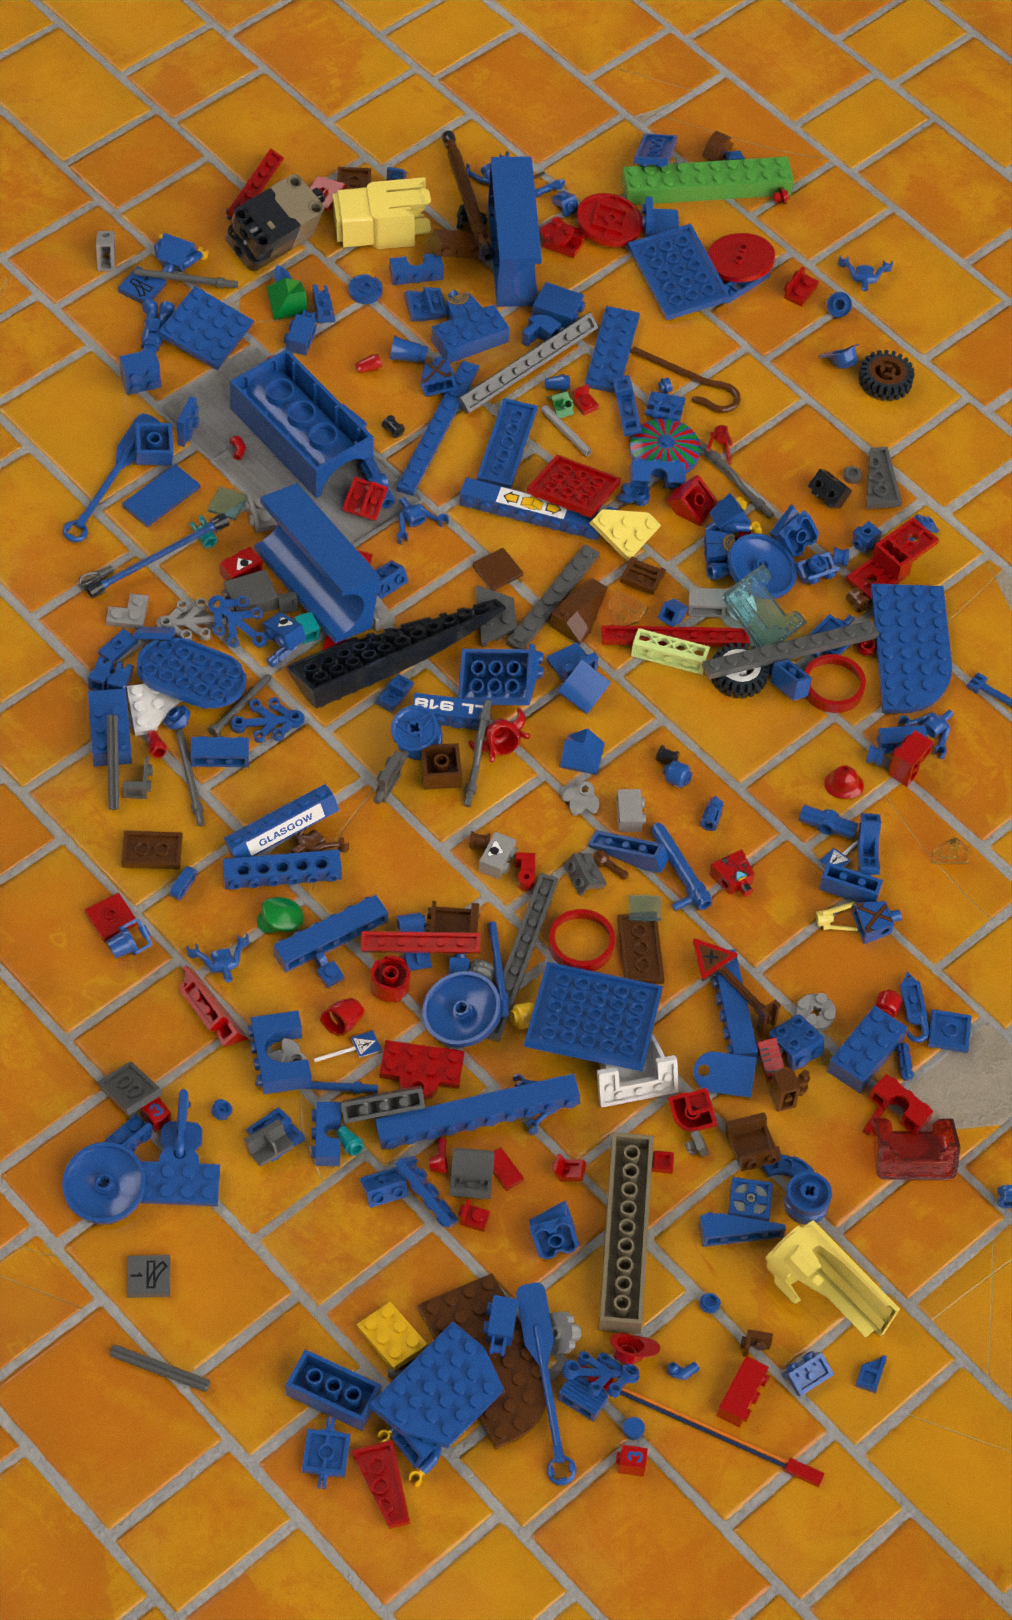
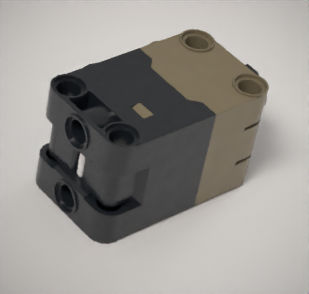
M292 174L237 207L231 219L233 224L228 227L225 240L249 270L258 271L313 237L324 210L323 202L325 201V196L319 188L316 187L311 190L299 175Z

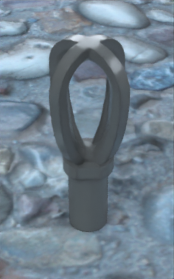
M110 565L101 571L86 573L80 576L78 585L82 590L87 591L84 586L97 579L102 580L105 576L113 573L114 569ZM94 575V576H92V577H90V578L85 579V580L82 581L83 578H85V577H87V576Z

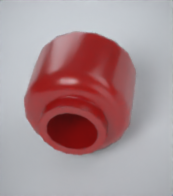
M883 990L878 993L874 1005L894 1018L899 1013L902 999L894 990Z

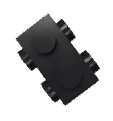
M819 469L808 485L812 489L811 493L818 498L822 497L825 500L824 503L830 508H841L852 493L849 487L824 469Z

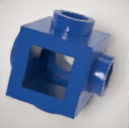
M868 521L862 527L859 526L854 530L852 544L856 549L865 554L869 550H874L875 544L881 539L882 532Z

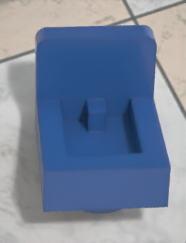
M561 191L556 196L551 197L553 204L562 208L564 216L577 212L578 203L576 195L567 191Z
M454 954V958L450 957L449 974L469 971L470 959H466V954Z

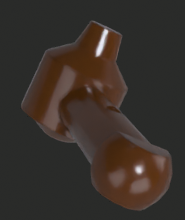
M599 850L594 854V861L598 867H607L622 880L628 878V872L611 862L606 851Z

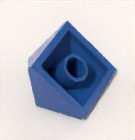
M588 728L569 734L565 739L560 768L597 775L605 742Z

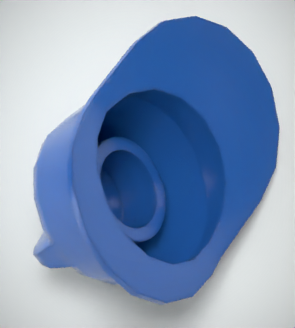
M859 344L819 355V357H829L836 367L845 369L858 363L855 347Z

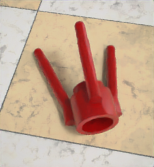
M718 425L715 427L714 432L710 433V440L706 451H710L714 439L720 444L724 443L728 464H731L729 446H733L728 432V426Z

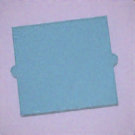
M220 486L208 507V512L217 515L224 513L227 518L236 520L247 499V495L236 492L235 489L230 490Z
M646 894L643 896L629 895V920H643L644 922L661 921V896H647Z

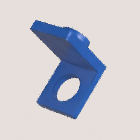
M388 167L387 181L405 179L407 172L404 169Z
M919 514L914 516L930 532H939L933 519L929 516Z

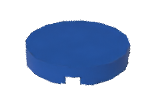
M367 274L354 277L348 285V293L351 299L361 304L376 302L381 297L383 291L380 280Z

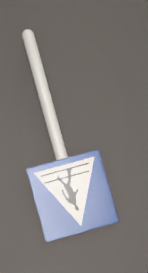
M858 840L843 853L833 848L818 862L825 867L827 862L845 867L851 862V859L845 855L858 845Z
M374 1031L351 1037L354 1044L353 1047L317 1057L314 1061L318 1062L354 1050L357 1051L359 1058L381 1052L382 1049Z

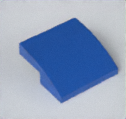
M424 287L422 292H405L404 297L411 321H428L447 316L448 313L440 288Z
M580 660L557 692L585 714H588L611 682L586 662Z
M279 1107L246 1129L250 1136L279 1119L283 1123L285 1134L293 1142L294 1147L305 1140L304 1134L292 1124L291 1118ZM285 1153L281 1154L280 1156L276 1157L275 1159H273V1160H271V1161H272V1162L275 1161L276 1159H278L279 1157H281V1156L284 1155Z

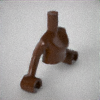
M304 829L297 833L296 841L298 846L292 849L291 853L323 851L333 847H337L340 852L345 853L349 850L350 843L344 844V838H339L337 842L326 843L325 838L316 830L304 834L306 831Z

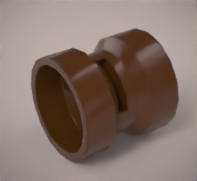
M860 587L852 589L846 596V600L849 604H853V608L857 613L865 611L871 604V600L863 595L864 592Z

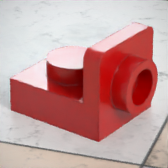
M587 384L573 391L572 403H574L583 416L598 410L599 404L589 394V386Z
M467 1199L465 1205H461L459 1209L460 1225L484 1232L490 1211L471 1205V1200Z

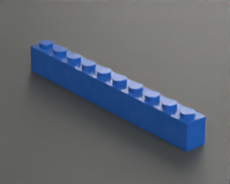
M569 1074L423 1109L377 1118L375 1121L381 1148L394 1149L403 1144L412 1145L425 1139L433 1140L438 1136H450L464 1130L473 1131L477 1127L494 1126L504 1121L512 1122L517 1118L533 1117L543 1112L551 1113L564 1107L572 1108L580 1104V1094L575 1075Z

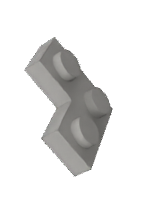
M130 594L127 608L109 606L106 626L133 629L144 627L149 596Z

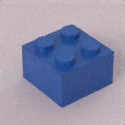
M154 349L119 356L121 381L127 395L161 387L160 364Z
M136 423L134 434L136 465H172V423Z

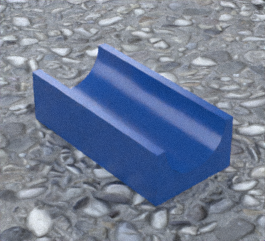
M491 157L488 214L491 247L495 250V257L492 261L496 307L533 306L538 297L535 264H541L542 257L532 157Z
M288 349L230 381V409L315 498L322 495L323 487L328 478L344 463L354 459H359L361 462L368 458L373 460L374 437Z
M298 483L260 497L261 505L275 519L278 525L267 538L255 544L254 550L290 592L295 591L297 600L307 612L313 613L317 623L334 643L371 629L380 580L379 574Z

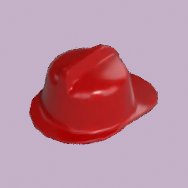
M615 1333L610 1338V1344L614 1348L613 1357L624 1364H635L643 1358L653 1357L660 1352V1345L651 1338L627 1333Z

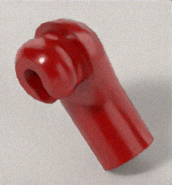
M235 435L230 438L229 443L232 444L231 446L236 447L234 459L242 460L246 445L240 436Z

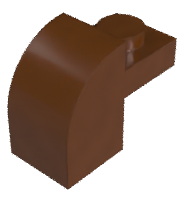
M715 131L709 138L702 156L711 161H722L726 150L733 147L734 143L730 141L731 137Z

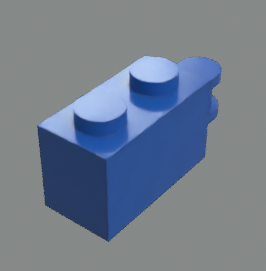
M303 310L302 315L296 314L294 321L291 320L289 333H286L284 338L286 349L290 352L307 355L317 331L316 312L309 313L307 310Z
M789 659L770 664L768 668L772 684L793 701L808 696L812 677Z
M494 1295L493 1301L488 1302L486 1315H490L489 1321L484 1323L483 1333L487 1334L485 1342L491 1343L489 1354L498 1353L504 1357L505 1347L511 1346L519 1299Z

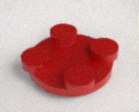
M553 217L551 222L540 228V234L549 245L562 246L570 241L574 234V228L563 222L560 217Z

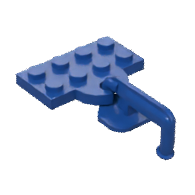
M182 1089L179 1092L177 1121H169L161 1129V1144L165 1149L160 1154L159 1161H140L146 1174V1189L140 1203L218 1206L220 1164L199 1163V1156L195 1150L202 1144V1128L198 1123L187 1122V1109L191 1103L186 1089Z

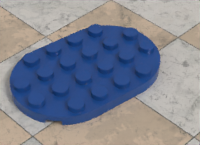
M172 637L170 640L159 642L154 640L143 647L137 658V673L150 689L202 709L230 705L238 700L245 691L246 673H244L242 665L235 658L188 639Z

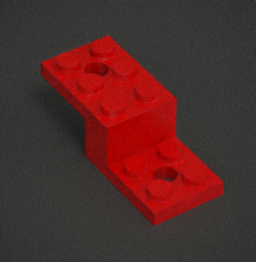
M913 517L876 543L872 558L847 575L845 581L853 588L860 587L864 592L863 595L871 600V584H898L909 576L912 562L937 545L939 539ZM908 538H915L917 541L913 542ZM867 579H874L876 582L872 583L869 582Z

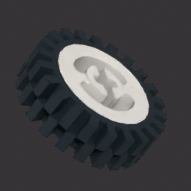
M737 642L736 647H734L733 643H730L728 648L724 645L722 650L718 649L713 659L751 649H748L749 644L745 643L744 647H741V642ZM769 665L750 669L752 673L747 675L748 670L713 678L711 681L712 683L715 682L714 686L716 688L720 687L721 693L727 690L726 695L729 697L731 693H735L734 698H738L739 694H742V698H746L747 693L752 697L754 692L758 694L765 687Z

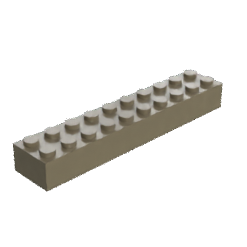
M616 1132L612 1134L599 1331L641 1333L654 1136Z

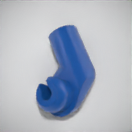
M676 1362L670 1363L667 1367L668 1374L672 1378L681 1380L688 1379L700 1370L695 1362H692L685 1368L679 1367Z

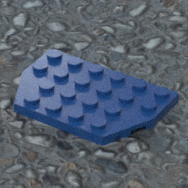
M452 1322L370 1403L369 1408L400 1435L423 1439V1442L435 1443L440 1447L448 1449L503 1393L504 1388L486 1349L457 1324Z

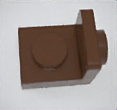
M748 1329L746 1337L742 1336L740 1349H744L743 1356H748L750 1347H754L757 1350H770L773 1333Z

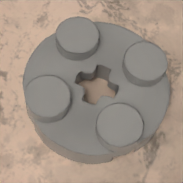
M809 994L798 1001L796 1015H802L818 1032H822L832 1025L836 1009L826 994ZM813 1010H818L819 1016H816V1014H811V1012Z

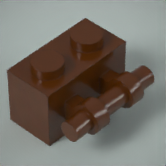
M792 1067L788 1069L780 1068L773 1072L769 1094L777 1112L796 1107L798 1097L803 1096L807 1092L810 1075L807 1070H803L798 1077H796Z

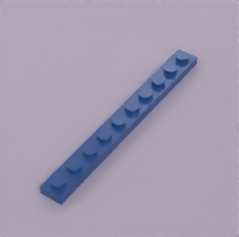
M462 361L455 374L458 389L445 393L397 484L396 491L411 496L415 494L461 405L458 398L468 392L479 371V365Z

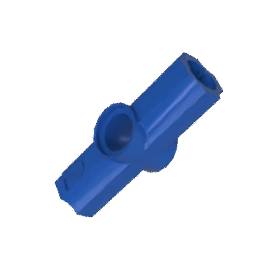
M368 458L360 464V469L366 481H373L389 487L386 475L381 473L375 460ZM389 488L382 504L384 509L390 508L395 503V498Z
M807 805L803 806L798 820L817 827L823 834L831 835L835 833L852 840L859 824L839 817V814L834 810L826 809L821 811Z

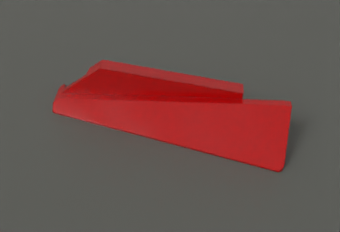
M185 965L183 967L185 971L184 983H181L180 991L207 1028L212 1032L216 1031L224 1047L247 1040L246 1034L192 968Z

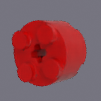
M388 955L374 962L371 968L370 986L375 997L387 1002H400L406 996L410 989L411 971L404 959Z

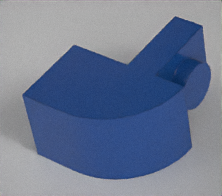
M540 314L530 317L528 326L522 332V344L528 347L537 338L546 341L561 331V323L548 315Z

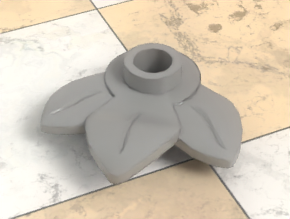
M582 781L576 787L568 788L562 796L563 801L570 802V810L573 816L580 814L585 809L592 814H596L598 811L599 799L594 794V786L588 781ZM586 787L588 792L584 793L581 789Z
M286 1038L282 1041V1050L268 1054L271 1059L278 1062L307 1060L306 1056L300 1052L299 1045L295 1041Z

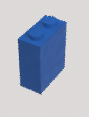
M545 282L533 304L532 316L548 315L560 322L561 327L566 328L578 320L579 313L584 311L586 304L583 302L584 295Z

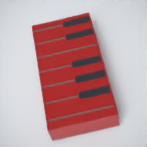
M776 1038L756 1043L766 1082L772 1080L773 1072L784 1068Z

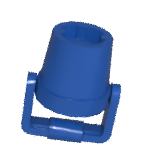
M137 918L119 927L121 931L106 941L116 959L133 952V955H136L152 946V941L149 937L151 934L146 925H142L141 921ZM135 922L138 924V929L143 938L148 943L138 949L126 928Z

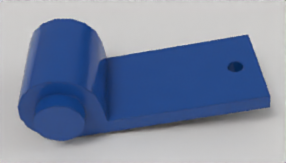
M420 912L396 917L399 932H425L424 927H427L426 918ZM405 953L407 966L410 968V971L432 968L429 953Z

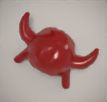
M517 708L518 715L513 722L497 719L486 727L482 753L489 752V761L491 763L495 762V755H509L516 750L521 742V738H530L529 733L521 731L525 725L526 718L520 708ZM469 740L468 744L474 751L475 743Z

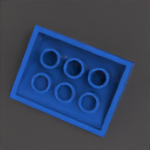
M462 649L458 698L479 701L490 700L492 705L529 706L538 676L540 654L533 649Z

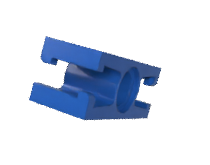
M925 725L879 728V736L876 738L878 749L885 748V754L892 753L897 746L900 747L904 738L907 735H911L914 730L928 738Z

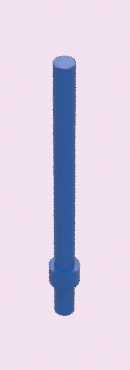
M492 921L488 925L497 991L499 992L502 1005L501 1016L507 1017L509 1015V998L505 991L496 922Z
M312 1081V1087L304 1088L351 1091L353 1094H362V1092L378 1093V1085L362 1084V1082H354L353 1084Z

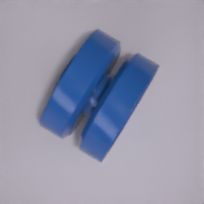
M812 1171L796 1174L789 1181L784 1198V1208L788 1216L795 1222L804 1225L813 1220L816 1223L821 1221L827 1214L832 1197V1189L829 1182L822 1175Z

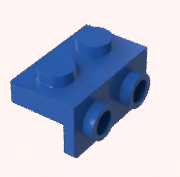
M830 552L821 554L828 562L824 572H813L808 566L810 558L795 564L802 584L809 582L810 585L820 582V578L825 577L827 580L836 576L835 573L840 568L839 566L835 567Z

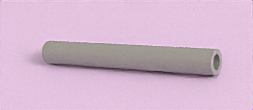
M548 405L543 406L541 412L585 456H589L592 450Z

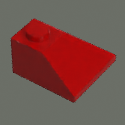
M696 475L675 489L668 498L667 503L676 515L699 526L718 503V500L702 478Z

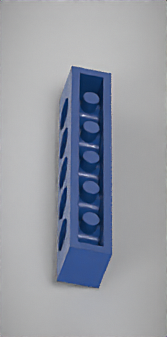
M327 850L223 859L225 889L236 890L245 887L257 888L259 886L295 885L306 882L316 883L318 881L333 882L342 880L340 851Z

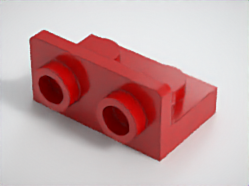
M803 266L799 271H795L792 280L788 281L784 287V299L801 307L819 285L818 280L804 274L805 267Z

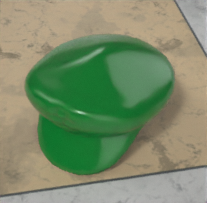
M284 897L266 899L257 917L258 928L265 933L292 932L300 928L304 922V914L301 907L295 901Z

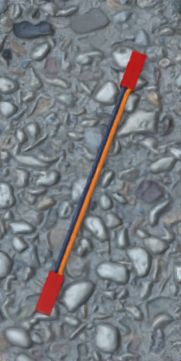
M580 1365L581 1368H589L587 1366ZM585 1376L589 1380V1383L595 1382L599 1378ZM611 1378V1379L603 1386V1388H604L606 1391L608 1390L609 1385H610L611 1383H615V1382H613V1379H614V1378ZM625 1387L620 1392V1395L779 1465L785 1469V1473L819 1487L822 1482L824 1472L792 1458L789 1460L783 1459Z

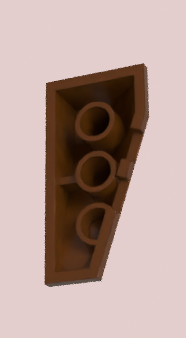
M592 578L562 601L551 613L550 627L580 645L592 631L594 621L597 618L608 587Z

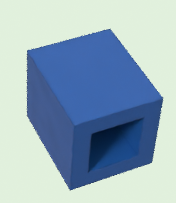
M673 598L664 602L657 618L674 627L682 623L689 607Z

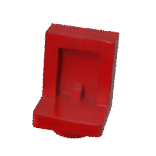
M557 1154L552 1170L560 1181H583L587 1163L584 1159H565L562 1154Z

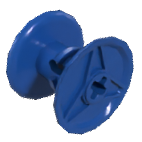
M411 705L401 709L395 715L392 721L391 733L399 750L409 753L408 758L420 760V750L427 748L429 745L442 744L443 733L435 715L428 708L421 705Z

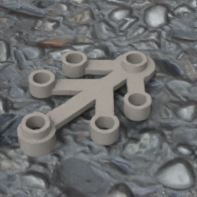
M199 598L196 600V606L184 618L177 619L182 612L184 613L188 610V602L180 600L177 602V608L169 616H162L157 620V627H175V635L188 640H192V632L200 636V639L206 641L211 637L210 629L200 628L197 625L215 623V615L196 617L207 608V601L204 598ZM222 614V625L225 628L228 626V618ZM179 626H184V627H186L187 629H186V630H181V629L179 628Z

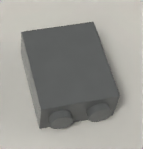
M266 570L224 582L222 595L225 600L238 599L240 596H246L249 599V605L245 608L240 606L228 607L232 612L250 611L255 607L260 608L263 613L278 609V595ZM246 599L240 600L241 605L246 603ZM259 610L254 612V615L260 614Z

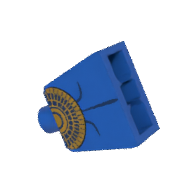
M453 290L448 294L449 298L446 300L449 320L483 308L468 292L459 295L456 290Z
M705 530L704 551L706 568L711 563H727L729 550L735 543V535L733 533Z

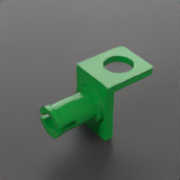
M568 391L546 396L547 399H552L555 413L560 418L574 414V403L571 404L573 400L570 399Z

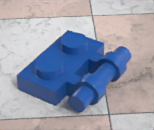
M651 391L645 415L652 416L653 419L662 418L680 422L686 398Z

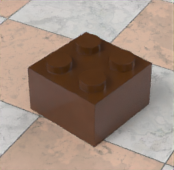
M459 743L429 745L427 748L420 750L423 790L461 788L462 769Z

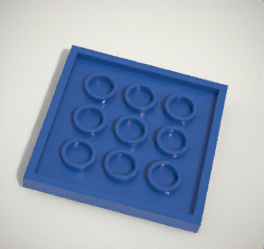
M194 286L159 330L158 336L218 371L252 327L254 320Z

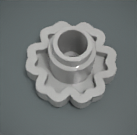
M552 1312L550 1314L554 1335L552 1353L569 1354L575 1348V1342L581 1338V1328L578 1324L574 1323L573 1315L568 1312Z

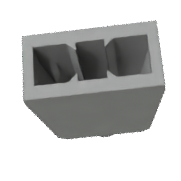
M114 231L97 232L96 252L98 271H115L116 244ZM109 253V258H104L103 255Z

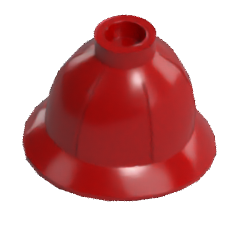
M847 765L836 768L825 778V789L829 794L837 798H855L864 790L862 778L857 774L856 770Z

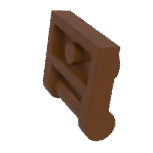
M632 556L620 578V582L654 595L665 576L666 569L651 566L638 561V558Z

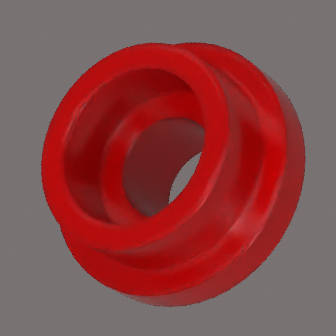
M873 640L858 643L857 649L860 654L871 656L876 651V645Z

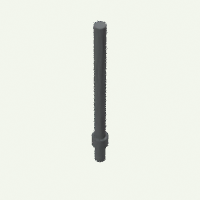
M134 269V275L216 285L218 288H238V281L225 280L222 277L216 279Z
M177 730V741L192 800V813L196 817L197 825L203 826L205 824L203 818L204 809L199 801L183 730Z

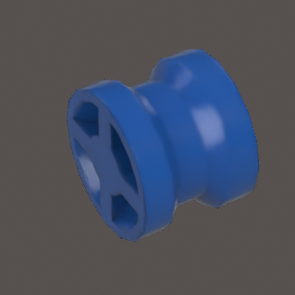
M834 547L832 558L834 565L842 564L847 567L849 549L840 550L838 547Z
M871 744L866 763L873 762L881 767L886 749H878L875 745Z
M1012 1185L998 1187L997 1194L1000 1196L998 1206L1006 1209L1012 1208Z

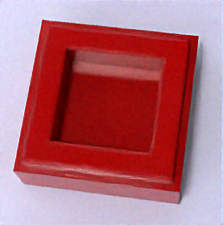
M654 1151L652 1172L673 1174L674 1152Z

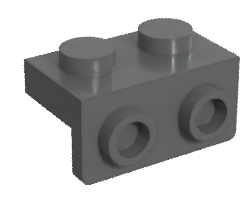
M573 853L564 864V868L579 895H583L588 889H603L607 884L591 853Z

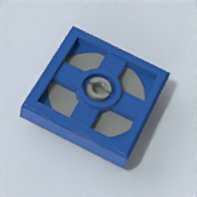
M732 1177L728 1215L769 1222L773 1183Z

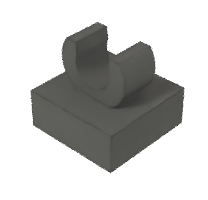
M295 591L278 594L279 612L288 613L298 610Z
M699 1130L691 1133L693 1141L685 1143L689 1154L693 1155L699 1152L702 1158L710 1155Z

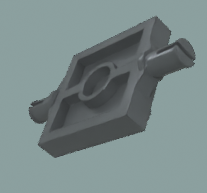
M395 750L392 757H388L384 771L381 770L377 776V794L373 799L376 804H380V802L385 803L401 776L402 766L409 755L407 751L402 750L400 753Z

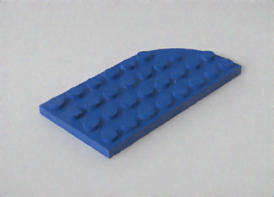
M871 584L873 621L879 632V636L875 641L882 713H913L924 710L943 696L952 675L944 587Z

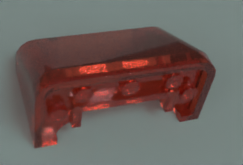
M873 1118L872 1133L875 1168L879 1178L884 1180H951L957 1175L961 1147L954 1119H938L933 1123L932 1132L919 1131L914 1136L909 1131H892V1123L887 1118Z

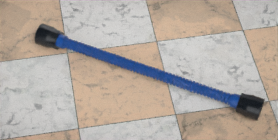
M221 513L210 519V523L203 528L176 541V543L174 542V544L158 551V553L156 552V554L154 553L131 565L129 568L113 575V577L111 576V578L109 577L101 581L97 579L86 585L89 596L93 599L105 593V589L109 585L142 569L146 565L164 557V555L170 554V552L214 530L218 532L230 526L226 515Z

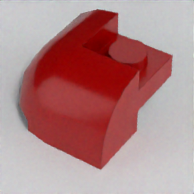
M708 1088L668 1097L672 1116L681 1129L695 1132L718 1126Z

